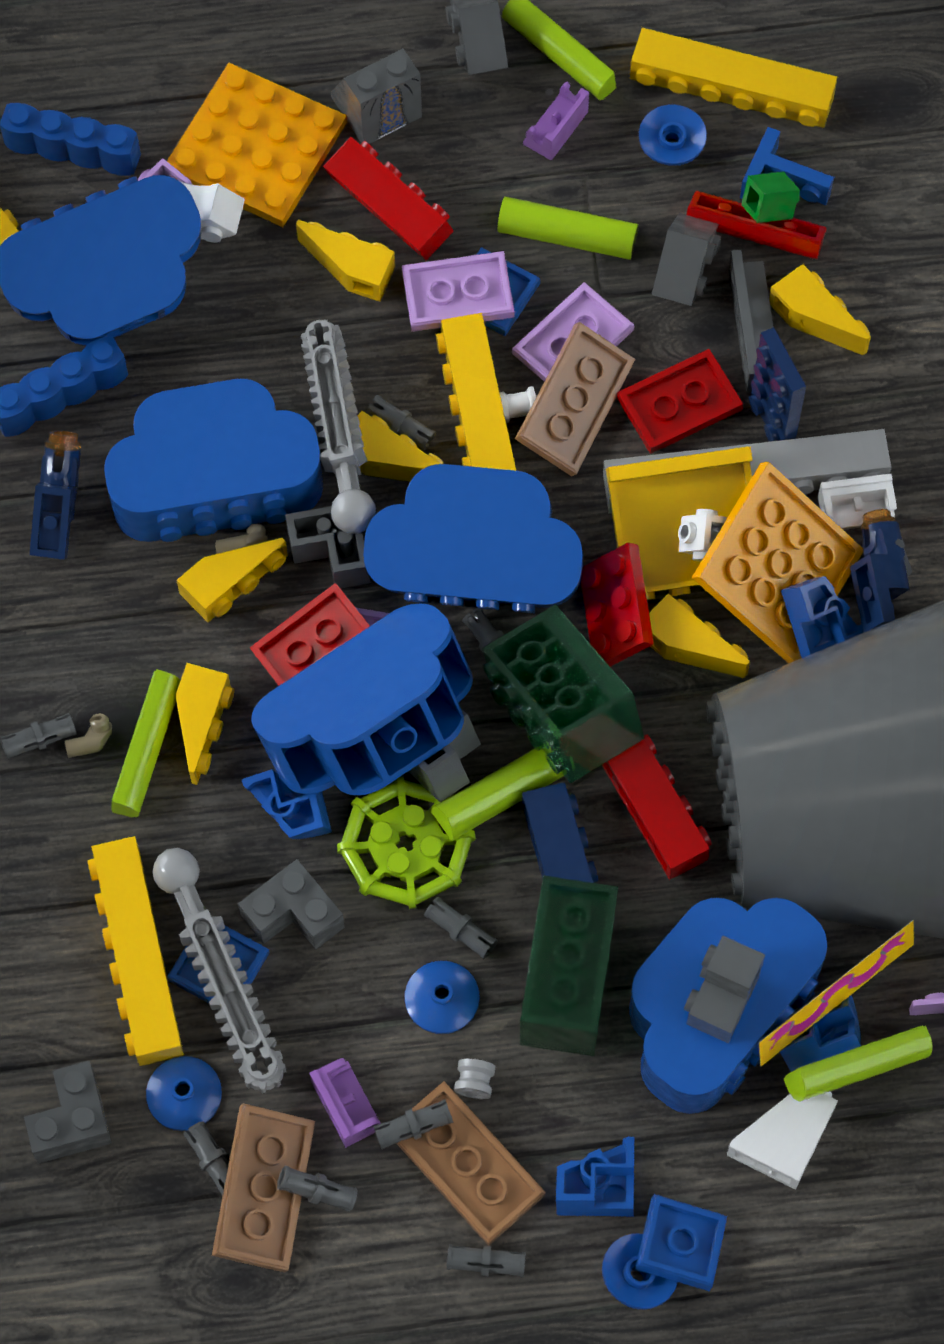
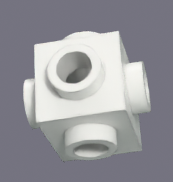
M697 509L696 515L682 516L678 531L680 540L679 552L693 554L692 560L701 562L728 517L718 516V511L711 509Z

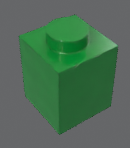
M785 172L748 175L741 205L757 223L793 219L796 204L799 202L800 189Z

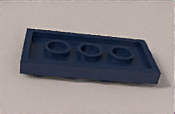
M773 327L761 332L759 347L756 349L757 360L756 364H754V379L751 381L752 392L751 396H749L752 411L756 416L761 415L766 424L764 425V430L769 442L796 439L806 390L804 381Z

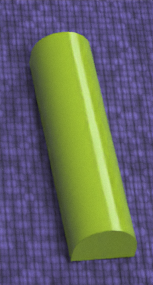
M529 0L508 1L503 9L502 19L598 100L605 99L616 89L614 71Z
M506 196L502 201L498 219V232L629 260L632 257L639 226L636 223Z
M158 669L153 673L112 798V813L128 817H138L176 703L175 695L181 680L173 674Z
M552 738L432 808L431 813L451 841L522 801V792L546 787L570 773L573 767L571 756L561 741Z
M922 1025L799 1067L787 1074L783 1079L790 1095L796 1101L801 1102L928 1058L932 1053L931 1037L927 1027Z

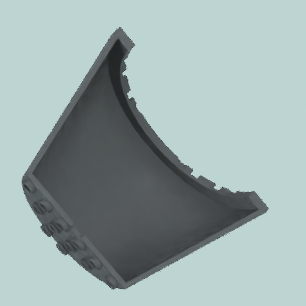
M944 600L717 692L713 694L711 701H706L708 723H713L714 735H711L713 757L719 756V769H716L718 791H724V803L721 804L722 821L724 826L730 825L729 838H726L727 855L729 860H735L737 873L731 874L732 889L734 895H740L742 907L751 908L762 900L782 898L798 904L816 919L898 932L914 920V934L944 939Z

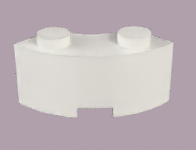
M181 182L190 191L198 208L201 219V239L217 243L222 238L236 235L244 198L220 184L196 186Z

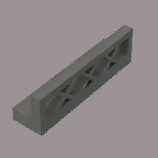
M733 250L730 255L728 272L746 393H751V381L754 379V364H756L757 360L756 349L759 347L761 332L773 328L764 262L743 263L742 251Z

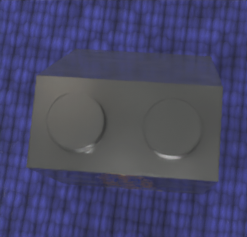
M404 49L343 78L330 93L341 113L347 115V122L361 143L365 140L370 144L422 117L420 72Z

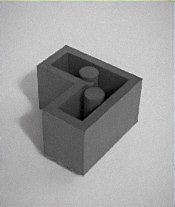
M450 0L451 6H446L445 11L449 27L452 26L453 33H458L460 45L455 46L458 65L464 66L469 75L508 68L498 1Z
M682 213L677 215L667 231L652 291L653 296L692 306L697 296L703 297L708 277L702 276L705 264L711 265L713 257L717 255L722 237L716 235L717 223Z
M332 506L285 514L294 564L329 558L334 584L336 583L340 589L370 583V575L364 564L362 532L348 534L340 530L331 518Z
M463 710L464 724L458 736L447 746L408 771L440 803L470 783L460 759L481 745L468 714Z
M298 859L238 903L242 919L263 944L291 923H294L316 950L345 928L342 912Z
M722 936L718 946L711 944L703 959V967L699 975L705 980L700 991L692 989L684 1006V1010L689 1012L687 1025L729 1044L760 977L765 954L725 936Z
M90 1060L53 1070L61 1107L24 1117L31 1150L38 1164L112 1143L96 1075Z

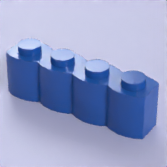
M24 103L7 104L0 122L5 146L21 154L38 153L52 161L70 160L84 168L94 169L102 167L106 171L120 176L133 175L141 156L137 133L123 125L111 124L104 126L99 121L91 118H70L68 115L55 110L38 111L36 108Z
M113 336L98 338L89 343L82 352L66 354L57 359L51 367L36 369L24 376L19 383H11L0 387V430L4 437L21 434L28 430L35 421L51 419L61 413L67 405L83 403L90 399L97 390L109 389L124 381L128 376L125 357Z

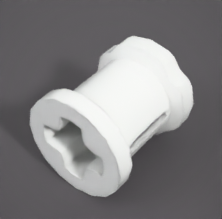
M533 386L528 387L527 391L514 394H505L504 391L499 392L506 423H509L512 418L527 416L536 399Z

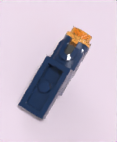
M50 431L49 439L45 440L40 482L35 485L30 555L63 560L68 556L70 522L74 520L79 480L78 472L81 458V443L78 442V434Z
M888 509L873 510L862 516L863 523L860 526L865 557L850 566L863 633L895 620L894 606L891 600L910 590L908 576L912 573V568L904 549L905 545L900 533L899 523L896 522L895 517L891 516V512Z

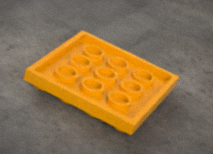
M228 63L167 162L186 176L192 185L210 186L220 184L245 199L242 209L284 227L347 124V115Z
M763 462L758 466L692 578L787 663H791L800 659L801 655L781 590L810 579L825 576L833 585L838 596L851 574L850 566L858 562L863 553V548L770 462Z

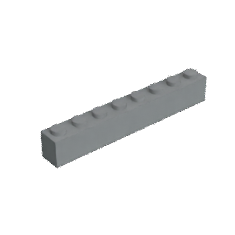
M885 429L604 460L603 479L608 513H612L606 475L608 467L751 446L753 460L750 461L752 476L760 463L770 462L805 495L813 490H819L821 482L890 474L891 462Z

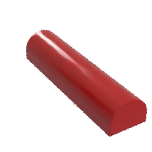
M695 191L686 215L717 223V232L815 260L818 259L825 238L826 227L796 218L757 223L741 205L742 203Z

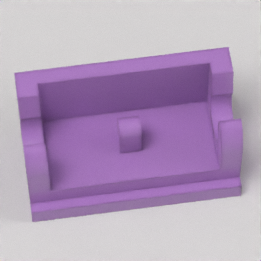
M568 82L561 86L559 95L537 124L529 128L523 141V145L551 161L588 113L589 92L581 88L577 95H574L569 90L570 84Z
M341 1058L309 1073L311 1083L345 1148L375 1133L373 1126L381 1123L348 1061L345 1062L344 1058Z

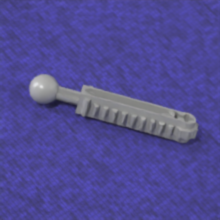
M316 320L307 326L305 333L301 334L303 341L301 347L304 352L305 370L308 375L307 381L310 386L309 392L314 408L313 415L316 419L315 426L320 442V460L325 472L335 473L339 488V494L332 502L331 518L340 530L348 534H357L367 530L371 519L376 515V505L368 493L360 490L358 475H361L360 466L367 462V457L363 449L364 443L361 438L362 432L359 427L360 421L357 416L358 410L355 405L356 399L353 394L354 389L351 383L352 378L349 372L348 356L344 348L345 342L340 327L329 323L328 320Z
M181 848L166 849L157 857L152 871L154 881L165 892L174 894L186 925V928L179 934L182 946H188L185 949L188 957H196L192 961L194 970H202L197 975L199 982L208 983L203 988L205 996H214L209 1001L212 1010H220L215 1014L217 1023H226L221 1028L223 1037L232 1036L227 1041V1046L229 1050H237L232 1056L235 1063H242V1066L238 1069L240 1076L244 1077L248 1088L252 1087L255 1090L261 1091V1093H266V1090H271L281 1085L280 1081L283 1078V1073L286 1072V1066L282 1062L281 1051L273 1050L277 1046L274 1037L265 1038L271 1032L269 1024H260L265 1019L263 1010L254 1011L259 1006L257 997H249L253 993L252 985L243 984L248 979L246 972L237 971L242 966L240 958H231L236 953L234 945H225L230 940L228 931H222L225 928L222 917H211L209 910H205L196 890L195 883L200 872L197 859L192 853ZM260 1054L265 1067L269 1071L264 1075L258 1070L255 1057Z

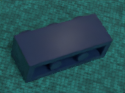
M565 782L522 792V808L549 905L553 906L593 896V883L598 882V875L594 861L587 862L584 849L589 848L584 827H577L574 815L579 814L575 794H568Z

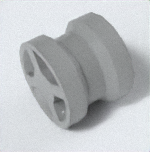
M477 1059L459 1060L458 1071L461 1074L460 1079L455 1082L454 1092L469 1098H490L492 1087L489 1085V1081L494 1076L496 1066Z

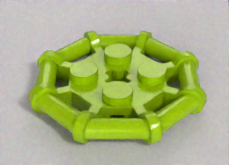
M401 776L384 788L362 798L356 797L351 802L353 808L342 841L337 844V852L343 855L360 886L359 892L364 896L368 894L408 905L409 909H415L417 904L452 886L457 888L462 882L460 877L471 843L476 839L475 831L470 830L451 841L448 835L443 833L437 820L431 813L432 808L440 802L421 784L404 780V776ZM406 795L434 804L428 811L423 810L417 805L409 806L406 805ZM398 796L399 806L381 815L372 810ZM364 818H366L373 824L369 839L365 842H357ZM406 835L407 837L415 838L411 851H407L405 847L398 848L396 846L400 842V837ZM446 845H455L449 866H443L440 863V857ZM359 854H370L377 867V870L372 875L369 874ZM432 872L440 876L416 889L414 888V881ZM385 876L390 878L394 876L400 878V881L407 883V890L384 884L380 881Z

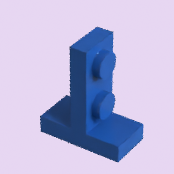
M767 127L743 178L740 199H743L748 175L785 172L800 189L799 195L804 200L826 205L831 195L834 177L776 156L780 131Z

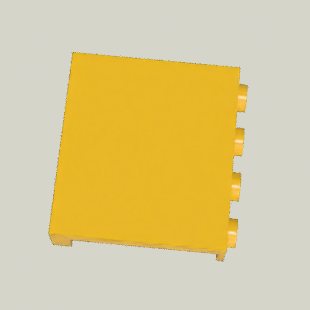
M751 446L612 466L606 469L617 548L627 542L639 546L647 600L656 599V591L669 590L671 596L690 594V586L699 585L692 576L701 562L692 560L693 554L679 552L680 540L678 531L681 525L682 516L696 515L697 509L718 511V516L728 517L752 478L750 461L753 460Z

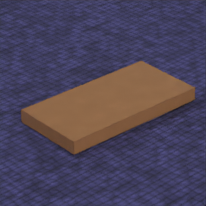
M581 322L574 324L515 440L570 476L576 475L635 359Z
M443 1081L413 1107L412 1110L423 1109L445 1099L454 1123L421 1134L422 1138L417 1140L412 1137L396 1144L486 1244L490 1245L546 1195V1192L446 1082Z
M244 1103L240 1105L212 1256L281 1272L289 1271L302 1196L278 1190L277 1182L280 1172L285 1165L306 1173L315 1125L314 1120Z

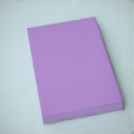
M504 251L402 265L412 332L441 328L442 319L482 313L484 322L514 317Z
M583 282L512 348V354L545 382L574 324L581 322L615 346H618L634 331V324Z

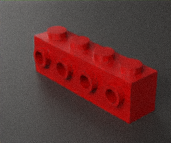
M350 137L323 167L340 186L427 261L454 232L447 222L450 215L437 203L431 207L423 199L426 197V194L413 182L407 186L401 181L402 173L393 164L387 161L383 165L377 160L376 157L379 153L364 140L359 144L354 138Z
M635 726L599 745L598 760L668 879L671 880L707 861L710 850L709 846L712 843L704 827H697L692 820L693 810L684 795L679 797L672 785L675 784V780L671 771L665 764L660 766L654 756L657 754V750L653 741L647 734L642 736L638 727Z

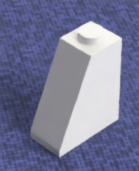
M831 1092L801 1102L796 1101L789 1094L736 1136L730 1143L727 1156L796 1190L838 1100L832 1098Z

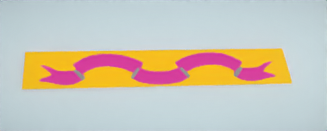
M914 920L759 1042L760 1067L914 945Z

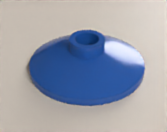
M663 105L653 109L644 117L639 128V142L643 151L651 159L664 165H682L694 160L702 152L707 138L706 127L701 117L693 110L681 105ZM672 138L677 140L678 142L671 143L667 140Z
M435 961L422 966L411 976L405 990V1005L411 1019L420 1028L435 1034H449L464 1028L473 1019L479 1006V989L474 977L467 969L450 961ZM439 988H445L448 990L449 995L444 999H439L435 996V992Z
M189 1056L172 1058L161 1064L151 1075L146 1089V1100L153 1117L163 1126L176 1131H189L188 1128L201 1121H204L205 1124L208 1123L218 1111L222 1099L221 1083L214 1069L203 1060ZM182 1084L190 1087L188 1094L184 1096L176 1093L177 1087Z
M643 1234L625 1235L617 1239L604 1256L602 1275L605 1285L619 1302L635 1309L658 1307L671 1297L678 1282L637 1270L636 1264ZM638 1271L641 1273L643 1281L635 1280L631 1276V1272Z

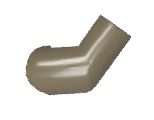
M252 524L247 528L246 535L216 540L217 554L267 542L268 537L265 535V527L261 524Z
M101 713L93 715L90 718V727L84 737L65 740L68 758L96 753L103 748L112 734V724L109 722L108 716Z

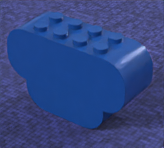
M154 175L138 181L137 177H132L118 184L119 189L109 194L102 190L85 198L87 203L76 208L72 204H68L53 211L54 217L41 222L40 218H35L23 223L21 231L9 236L0 245V286L12 309L20 316L32 321L54 319L57 328L64 337L73 343L87 346L98 338L113 336L115 338L172 313L182 302L186 291V275L183 263L194 255L201 240V219L198 208L190 191L177 179L165 175Z
M232 379L162 391L151 395L141 403L135 413L133 423L135 435L124 438L115 444L109 451L104 465L106 485L115 520L119 528L129 537L144 542L158 540L173 542L187 535L208 536L214 534L217 530L227 528L242 530L256 523H281L286 520L285 514L311 510L318 503L323 492L320 450L313 425L298 413L286 410L276 411L270 392L261 384L249 379Z
M449 464L428 466L419 471L410 481L405 495V504L391 505L379 511L371 519L365 533L363 557L368 574L377 584L388 591L404 594V600L408 602L428 603V597L440 598L442 605L463 607L464 600L476 601V607L482 609L499 610V604H511L514 612L535 613V607H555L568 601L576 593L581 582L583 550L577 534L563 521L552 518L551 502L545 487L534 476L522 471Z
M410 604L389 613L266 694L253 710L252 725L280 779L290 790L300 794H313L327 790L335 785L346 794H370L384 788L447 746L458 736L464 724V715L458 702L471 689L473 675L445 615L429 604Z
M724 898L706 899L689 909L638 969L632 984L629 1016L633 1028L644 1040L640 1065L641 1075L646 1087L654 1096L675 1111L694 1114L713 1107L726 1092L733 1095L746 1078L743 1075L748 1070L749 1064L751 1063L756 1067L760 1063L759 1042L792 1017L797 1007L802 1009L815 995L814 990L819 984L817 980L827 952L825 931L815 917L798 904L782 898L762 900L753 905L748 911L739 904ZM722 936L765 954L760 977L729 1044L687 1025L689 1012L684 1010L692 989L700 991L705 980L699 975L709 946L711 944L718 946Z

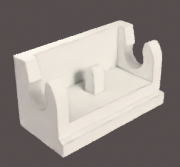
M891 473L821 482L818 494L820 509L843 530L868 527L872 523L881 521H895L894 510L897 509Z

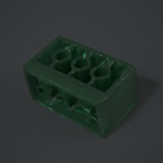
M556 605L482 648L486 663L482 666L488 679L493 683V686L489 689L494 700L499 706L504 704L507 706L509 716L516 727L519 729L524 727L527 730V737L535 750L540 751L542 749L546 753V760L551 769L556 774L561 772L570 783L645 739L633 693Z
M543 875L520 1019L521 1046L594 1057L616 914L617 886Z

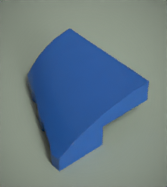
M825 576L810 579L781 590L801 658L863 633L862 625H857L847 612L850 607L844 599H840L836 595L833 585Z
M273 769L242 779L243 786L255 796L265 811L278 822L280 828L289 838L304 839L332 832L322 791L313 794L296 793L285 785L278 773Z
M850 995L846 998L841 1006L830 1011L780 1051L790 1072L799 1067L861 1047L860 1026L852 996Z
M634 1137L624 1138L622 1145L603 1153L601 1149H597L588 1153L582 1160H571L557 1166V1215L634 1217Z

